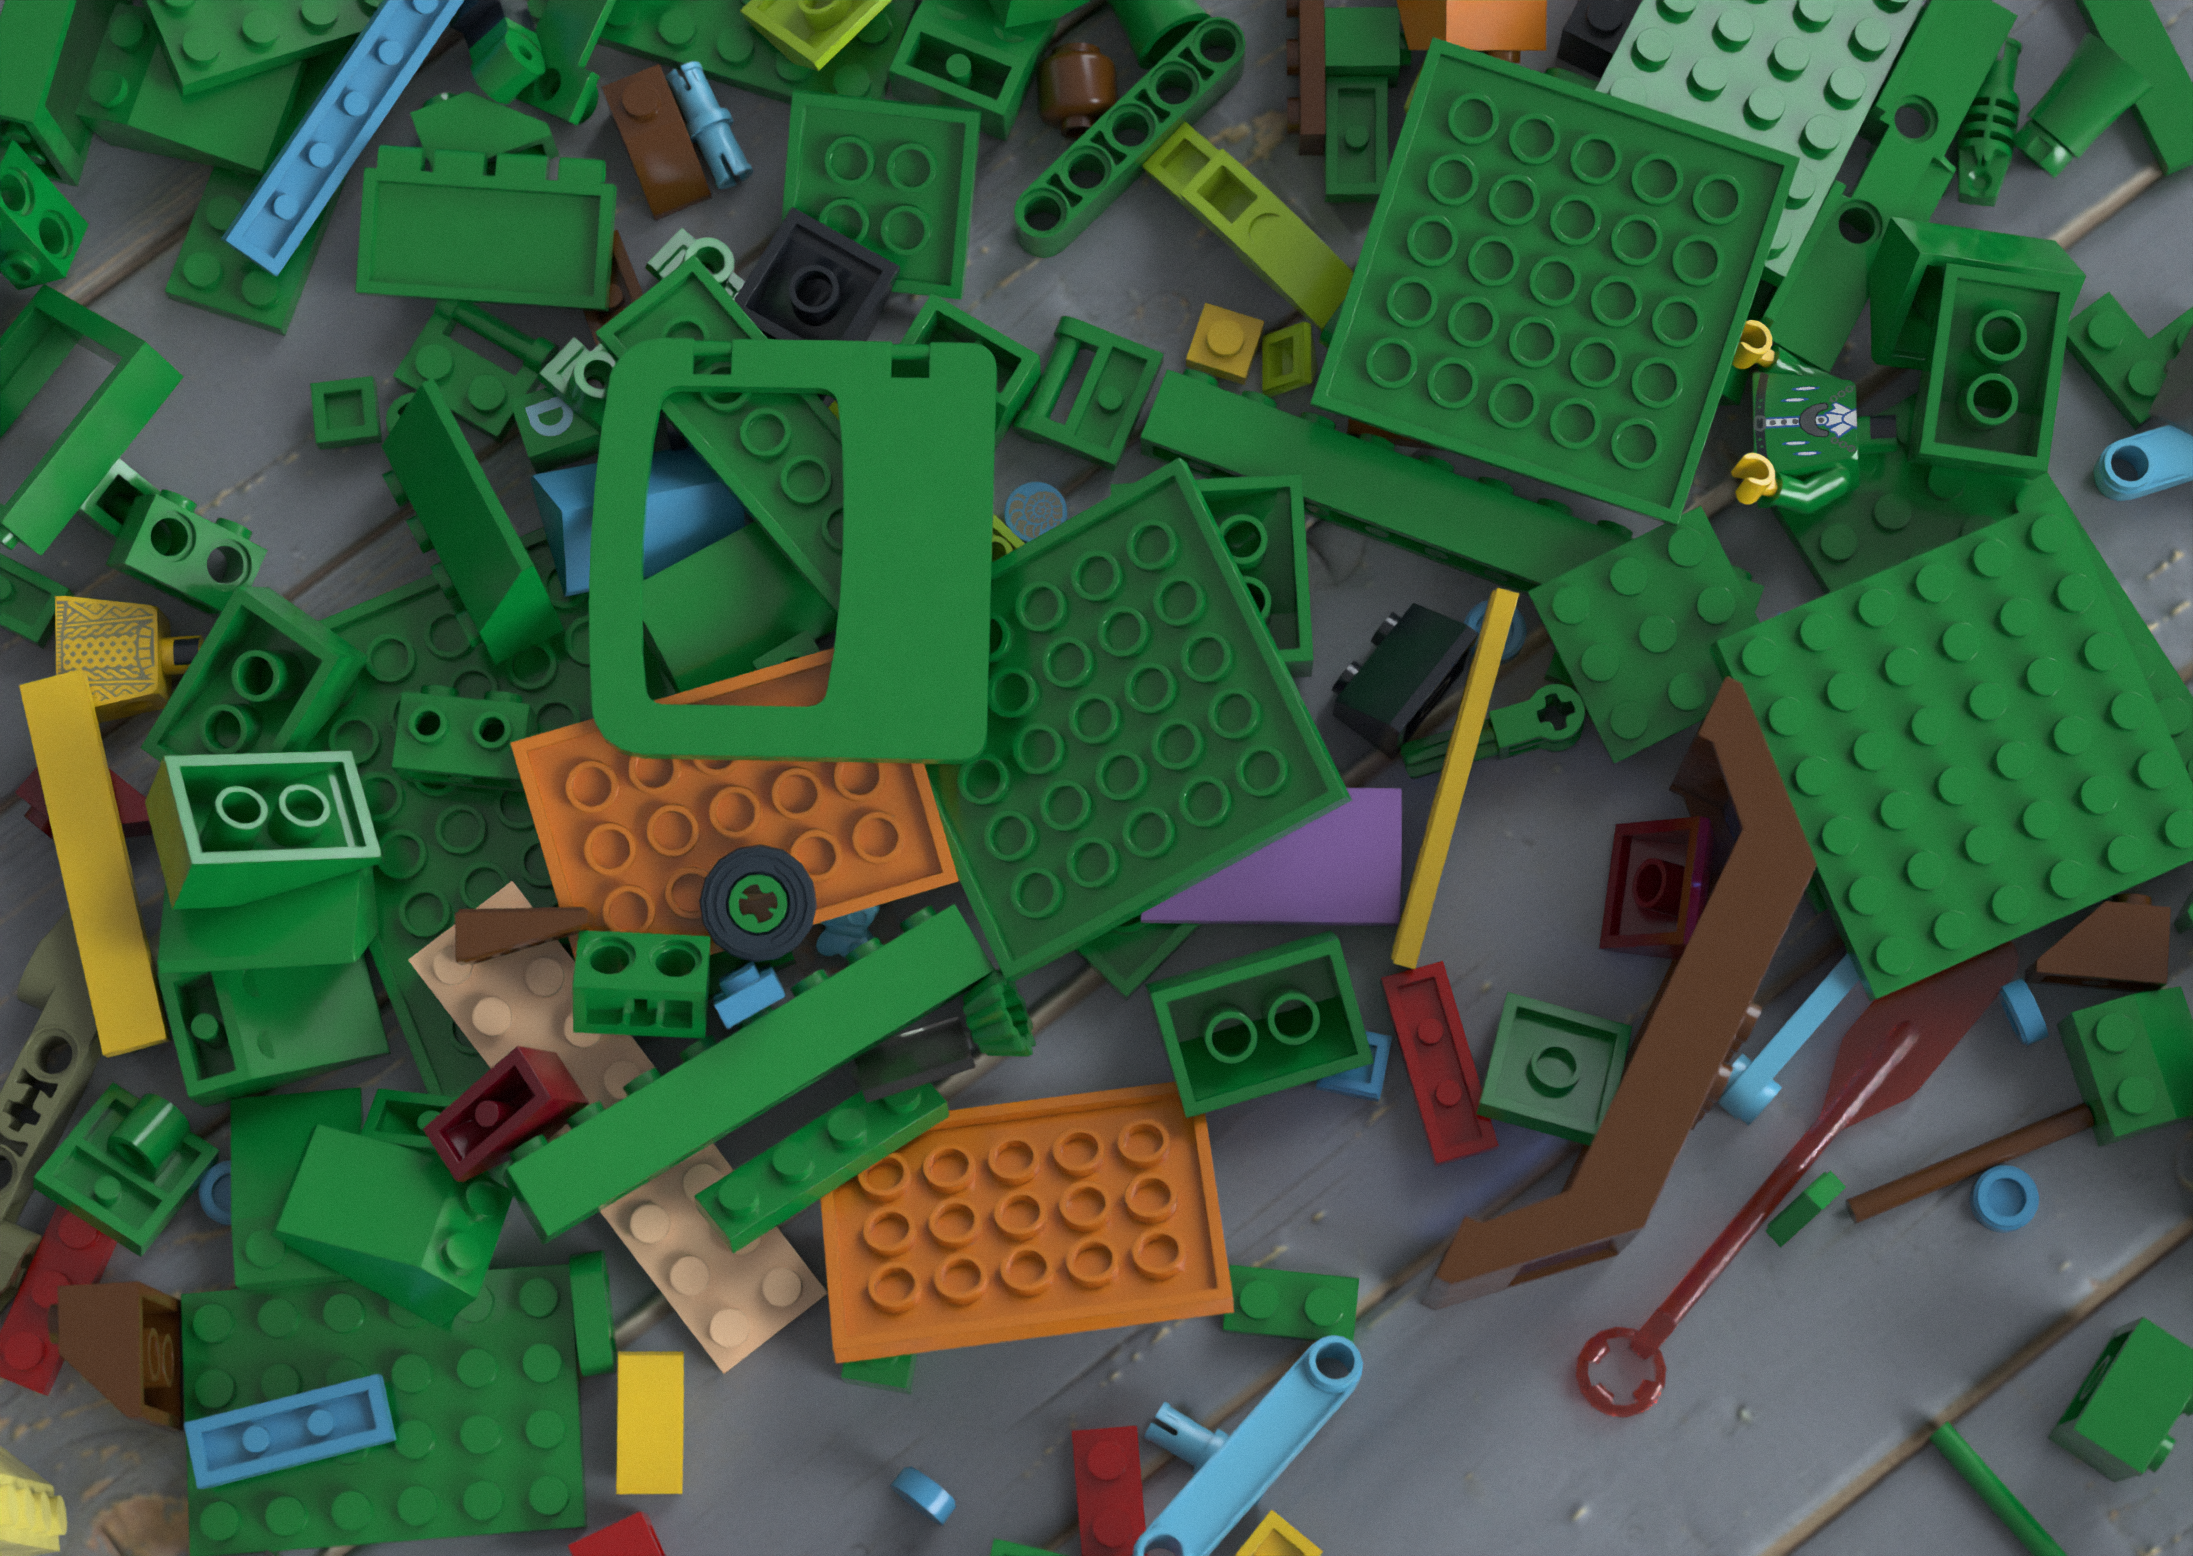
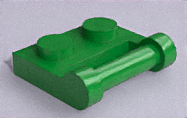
M438 300L433 315L394 372L393 377L396 383L414 393L421 383L433 378L454 417L501 444L516 422L509 400L537 390L541 384L537 376L558 354L559 346L542 336L536 340L474 303ZM457 323L523 360V365L516 376L449 338Z
M1061 316L1053 333L1057 339L1054 349L1027 410L1019 411L1012 430L1029 441L1050 445L1116 472L1164 362V353L1079 319ZM1089 350L1096 353L1065 425L1051 420L1052 412L1079 351Z

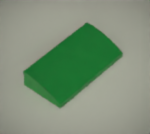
M755 522L643 580V638L676 694L753 672L755 669L752 661L806 629L815 642L836 631L838 617Z

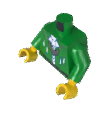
M1756 320L1746 321L1740 338L1742 342L1738 344L1732 365L1736 368L1747 369L1757 363L1759 372L1752 373L1754 453H1748L1743 456L1731 471L1734 478L1744 479L1735 490L1736 497L1740 503L1745 505L1753 504L1757 501L1758 508L1778 506L1801 514H1812L1846 492L1854 491L1860 487L1859 454L1897 452L1896 414L1858 416L1855 383L1850 380L1840 379L1824 370L1807 364L1777 345L1772 346L1771 333L1764 324Z

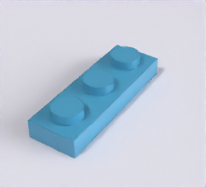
M379 1374L184 1423L196 1484L199 1489H207L396 1440L383 1377Z

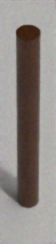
M2084 1102L1846 1199L1847 1210L1855 1224L2091 1128L2094 1126L2093 1116L2088 1106Z

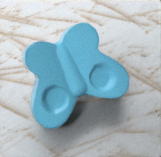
M880 905L821 922L825 925V929L820 934L816 943L818 952L824 956H833L838 953L845 958L848 953L873 939L874 936L868 930V926L879 913Z

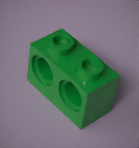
M13 139L0 142V272L18 291L66 278L89 224Z
M162 489L159 495L136 496L105 565L210 617L218 619L237 586L252 587L268 550L249 541L253 533L236 522L218 517L216 522L213 523L195 514L197 504L178 493ZM158 521L167 525L172 536L170 548L163 555L155 550L151 542V531ZM214 549L219 550L227 562L226 574L219 582L210 576L207 569L208 557Z
M579 930L572 986L573 1033L705 1038L710 988L711 936Z

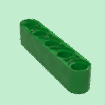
M1223 17L1207 18L1199 23L1022 192L1016 201L1014 216L1018 243L1025 252L1033 257L1048 258L1056 256L1066 249L1145 173L1142 165L1184 122H1187L1192 127L1238 83L1243 76L1245 66L1246 41L1244 32L1237 23ZM1221 46L1230 50L1233 55L1228 60L1217 63L1209 61L1202 53L1210 47ZM1176 87L1186 91L1189 94V98L1183 103L1174 105L1161 100L1159 94L1167 88ZM1135 129L1142 132L1146 139L1137 146L1129 147L1117 142L1115 137L1123 130ZM1087 170L1096 172L1103 179L1100 184L1089 189L1079 188L1071 181L1074 175ZM1042 212L1051 213L1059 220L1055 227L1046 231L1034 230L1027 222L1030 217Z

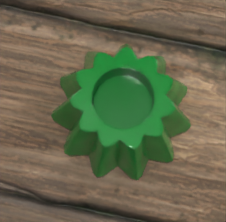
M995 969L963 996L965 1004L963 1011L966 1015V1024L972 1033L973 1041L978 1043L981 1053H986L988 1056L1028 1057L1033 1055L1032 1047L1036 1046V1042L1031 1031L1033 1023L1027 1014L1025 999L1018 993L1016 983L1005 980L1001 969Z

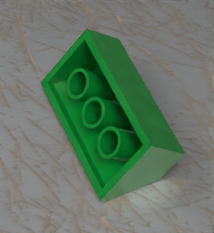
M431 378L421 383L381 446L392 467L391 470L381 475L399 508L411 503L416 515L407 519L406 522L422 553L425 554L435 549L441 561L430 566L447 601L458 595L460 596L465 609L455 613V616L471 647L474 648L484 643L496 665L563 631L564 628L528 553L434 379Z

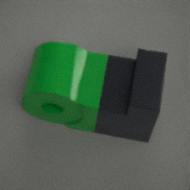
M463 1L449 22L450 27L462 33L473 61L471 73L479 87L496 102L504 105L510 104L527 85L536 81L545 71V63L541 54L543 51L527 1Z

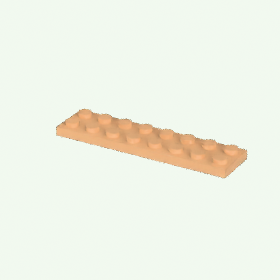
M511 881L476 909L533 907L516 884ZM453 925L408 959L490 1068H493L516 1046L556 1052L589 1101V1105L600 1100L605 1109L627 1097L623 1089L627 1083L648 1070L655 1068L631 1035L573 1033L572 986L575 961L558 940L474 965H460L456 963L455 925ZM568 1124L547 1140L548 1143L570 1131L571 1129ZM713 1143L600 1212L719 1369L725 1374L826 1296L828 1292L777 1226L733 1254L697 1210L694 1195L734 1171Z

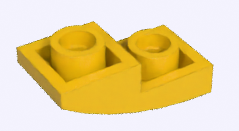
M617 1351L616 1494H682L683 1351Z

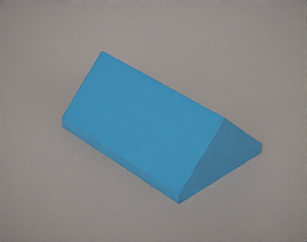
M690 446L685 450L672 451L668 449L653 452L647 499L643 580L745 527L744 509ZM597 463L535 474L530 478L564 597L589 592L590 544Z

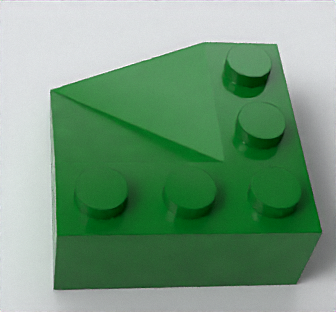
M1302 473L1195 479L1291 677H1312L1314 658ZM1133 483L1110 484L1111 495Z

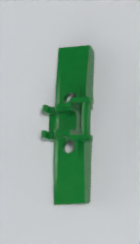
M1926 0L1857 133L1858 136L1871 143L1865 153V158L1868 160L1852 190L1846 196L1843 195L1847 187L1845 184L1838 180L1832 183L1786 277L1779 287L1773 286L1756 321L1761 322L1769 329L1773 345L1779 346L1807 364L1830 373L1870 297L1869 272L1890 218L1896 217L1928 222L1941 197L1946 194L1954 179L1956 168L1944 155L2018 15L1992 0ZM1901 108L1916 110L1924 120L1925 130L1923 136L1919 138L1903 136L1895 126L1894 117L1896 111ZM1839 221L1849 223L1863 234L1868 233V240L1857 244L1847 241L1839 230Z

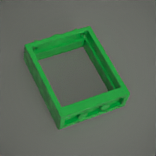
M134 0L4 1L0 14V142L13 139L50 181L75 187L78 186L94 131L75 115L116 3L133 5Z
M43 284L0 338V439L76 344L86 348L116 367L5 505L0 503V543L12 551L20 542L40 556H42L184 377L146 341L46 284Z

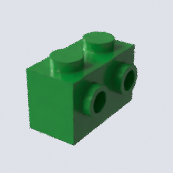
M440 685L421 686L420 693L402 692L392 768L402 781L525 792L510 743L535 736L538 717L530 704L523 703L522 696L510 692L487 691L484 694V699L459 697L460 691Z

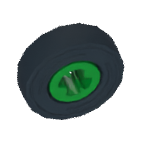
M762 844L737 848L719 859L705 877L699 899L702 923L714 943L733 957L753 962L778 959L797 948L811 930L817 908L814 883L803 864L782 849ZM758 884L762 893L774 892L777 897V908L771 906L768 908L774 915L766 921L759 922L754 913L743 915L740 910L739 900L740 898L748 899V895L743 893V891L751 885Z

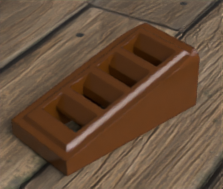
M585 907L459 909V912H455L456 963L460 965H474L578 934L579 930L586 931V929L593 927V914Z

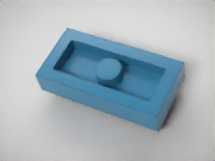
M748 961L720 977L719 985L722 990L713 994L714 1006L727 1029L785 997L783 986L771 964L768 963L757 969L753 961Z

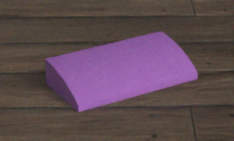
M1346 788L1352 801L1141 913V923L1399 926L1402 858V788Z

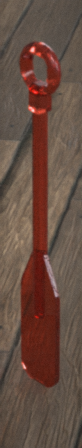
M2011 941L1880 997L1869 1005L1847 1031L1839 1045L1820 1116L1639 1330L1615 1326L1599 1331L1585 1342L1577 1357L1575 1376L1580 1393L1591 1407L1607 1416L1628 1418L1644 1413L1658 1401L1665 1388L1667 1372L1662 1351L1659 1349L1660 1346L1841 1131L1909 1099L1921 1088L1998 996L2000 987L2008 984L2018 969L2019 956L2015 945ZM1613 1339L1630 1340L1628 1348L1643 1361L1651 1358L1654 1368L1653 1381L1643 1379L1640 1386L1632 1392L1635 1403L1626 1406L1612 1404L1615 1394L1608 1391L1601 1382L1591 1386L1588 1376L1589 1363L1599 1365L1603 1357L1610 1352L1607 1341Z

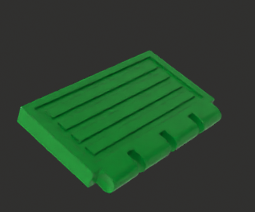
M380 145L378 148L377 168L364 167L355 290L357 294L608 312L617 187L614 184H605V160L560 157L558 180H549V156L498 153L495 176H487V152L436 148L433 172L425 171V148Z

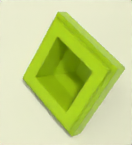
M1303 321L1262 336L1263 395L1273 397L1312 383L1318 369L1311 323Z

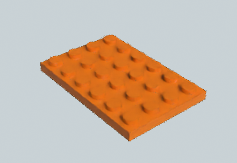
M834 648L654 700V702L679 705L814 706L820 703L826 696ZM594 718L510 743L559 907L587 908L593 914V927L586 929V931L710 936L702 923L699 902L705 877L722 857L737 848L760 844L782 849L803 864L815 888L817 908L813 924L959 881L924 764L642 759L623 755L607 744L596 727ZM758 884L751 885L743 891V893L748 895V899L740 898L739 900L740 910L743 915L754 913L759 922L766 921L774 915L768 910L770 906L777 908V897L774 892L762 893ZM578 934L568 936L575 960ZM710 937V955L725 951L715 944Z
M1174 1082L948 1110L949 1117L820 1198L832 1343L836 1363L1234 1312L1206 1113L1186 1118Z

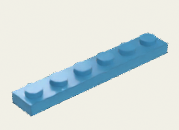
M383 0L220 240L270 275L278 276L464 0Z

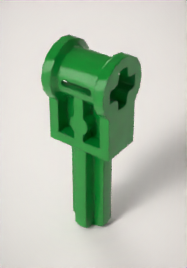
M1550 684L1538 689L1530 700L1490 711L1489 718L1484 720L1473 762L1498 755L1499 760H1503L1537 749L1552 753L1564 752L1573 747L1581 738L1584 728V703L1579 694L1568 686ZM1556 706L1560 715H1568L1564 729L1555 731L1551 722H1542L1545 720L1546 708ZM1453 729L1410 741L1401 746V757L1409 778L1418 779L1441 772Z

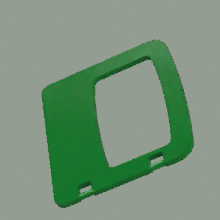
M657 338L642 341L623 353L613 366L609 379L595 479L590 544L589 663L592 715L596 727L607 744L623 755L642 759L964 764L972 762L981 755L987 741L997 391L996 361L989 349L980 344L955 342L892 344V341L774 339L695 341L694 338ZM695 357H731V375L694 374ZM892 360H930L929 378L892 377ZM672 393L824 394L833 398L838 404L843 464V550L840 599L834 654L827 692L824 699L814 706L660 704L651 700L647 695L643 654L642 604L647 499L654 441L661 406L664 399Z

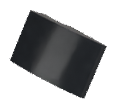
M792 207L734 301L768 339L867 341L901 270L900 266ZM817 394L827 407L835 401L828 395Z

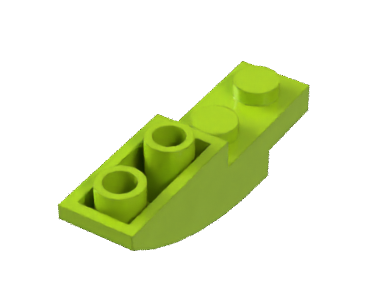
M1184 122L1142 165L1145 172L1232 248L1236 257L1322 332L1333 313L1346 298L1354 272L1296 214L1223 148L1219 151L1187 122Z

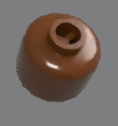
M1081 42L1062 44L1055 47L1051 55L1040 63L1037 70L1038 113L1042 121L1052 128L1059 129L1062 137L1078 140L1118 101L1116 66L1109 57L1101 53L1099 47Z

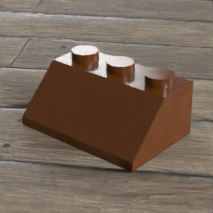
M140 1281L58 1286V1303L51 1304L48 1311L49 1337L52 1344H58V1354L127 1418L169 1432L184 1431L181 1300Z

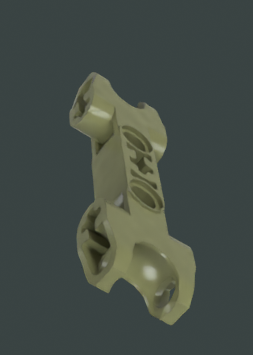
M69 907L53 928L38 943L24 970L17 989L19 1001L42 1011L0 1091V1161L9 1160L13 1171L11 1181L5 1188L0 1190V1315L15 1299L42 1240L40 1234L16 1224L31 1194L35 1190L33 1188V1177L53 1154L102 1056V1049ZM159 928L148 939L163 1007L165 1008L157 975L159 973L157 959L161 930ZM70 1044L73 1055L71 1063L62 1072L50 1074L46 1063L49 1053L58 1045ZM39 1080L56 1090L53 1097L41 1090L35 1089L33 1087L35 1081ZM24 1108L31 1111L35 1110L41 1115L35 1126L19 1120L20 1113Z

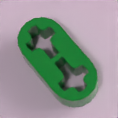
M604 1250L570 1254V1284L581 1373L583 1377L617 1373V1347Z

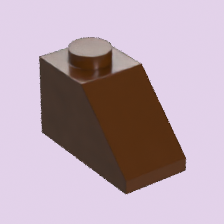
M660 64L602 86L610 114L654 219L658 220L711 199L712 195Z
M2130 893L2113 895L2112 902L2105 901L2025 970V983L2133 993L2160 990L2167 984L2171 907L2153 906L2152 898L2146 895Z

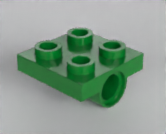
M112 1082L33 1177V1188L139 1257H142L198 1188L208 1170L219 1162L220 1150L190 1132V1125L185 1115L168 1100L152 1093L144 1094L139 1099Z

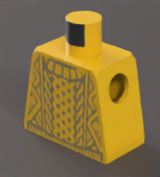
M55 596L56 675L79 669L87 673L98 723L164 709L172 696L171 675L185 674L204 642L203 636L171 637L169 619L159 607L153 605Z

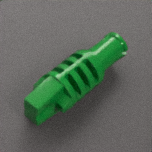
M2011 37L2006 38L2003 59L1999 61L1996 57L1960 125L1956 149L1958 159V202L1995 207L2008 166L2012 162L2014 144L2011 141H2013L2017 133L2021 102L2018 94L2014 92L2019 56L2022 53V44Z

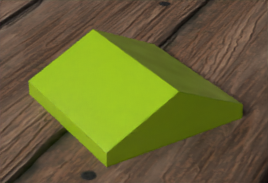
M751 0L740 12L756 30L793 64L819 71L891 0Z

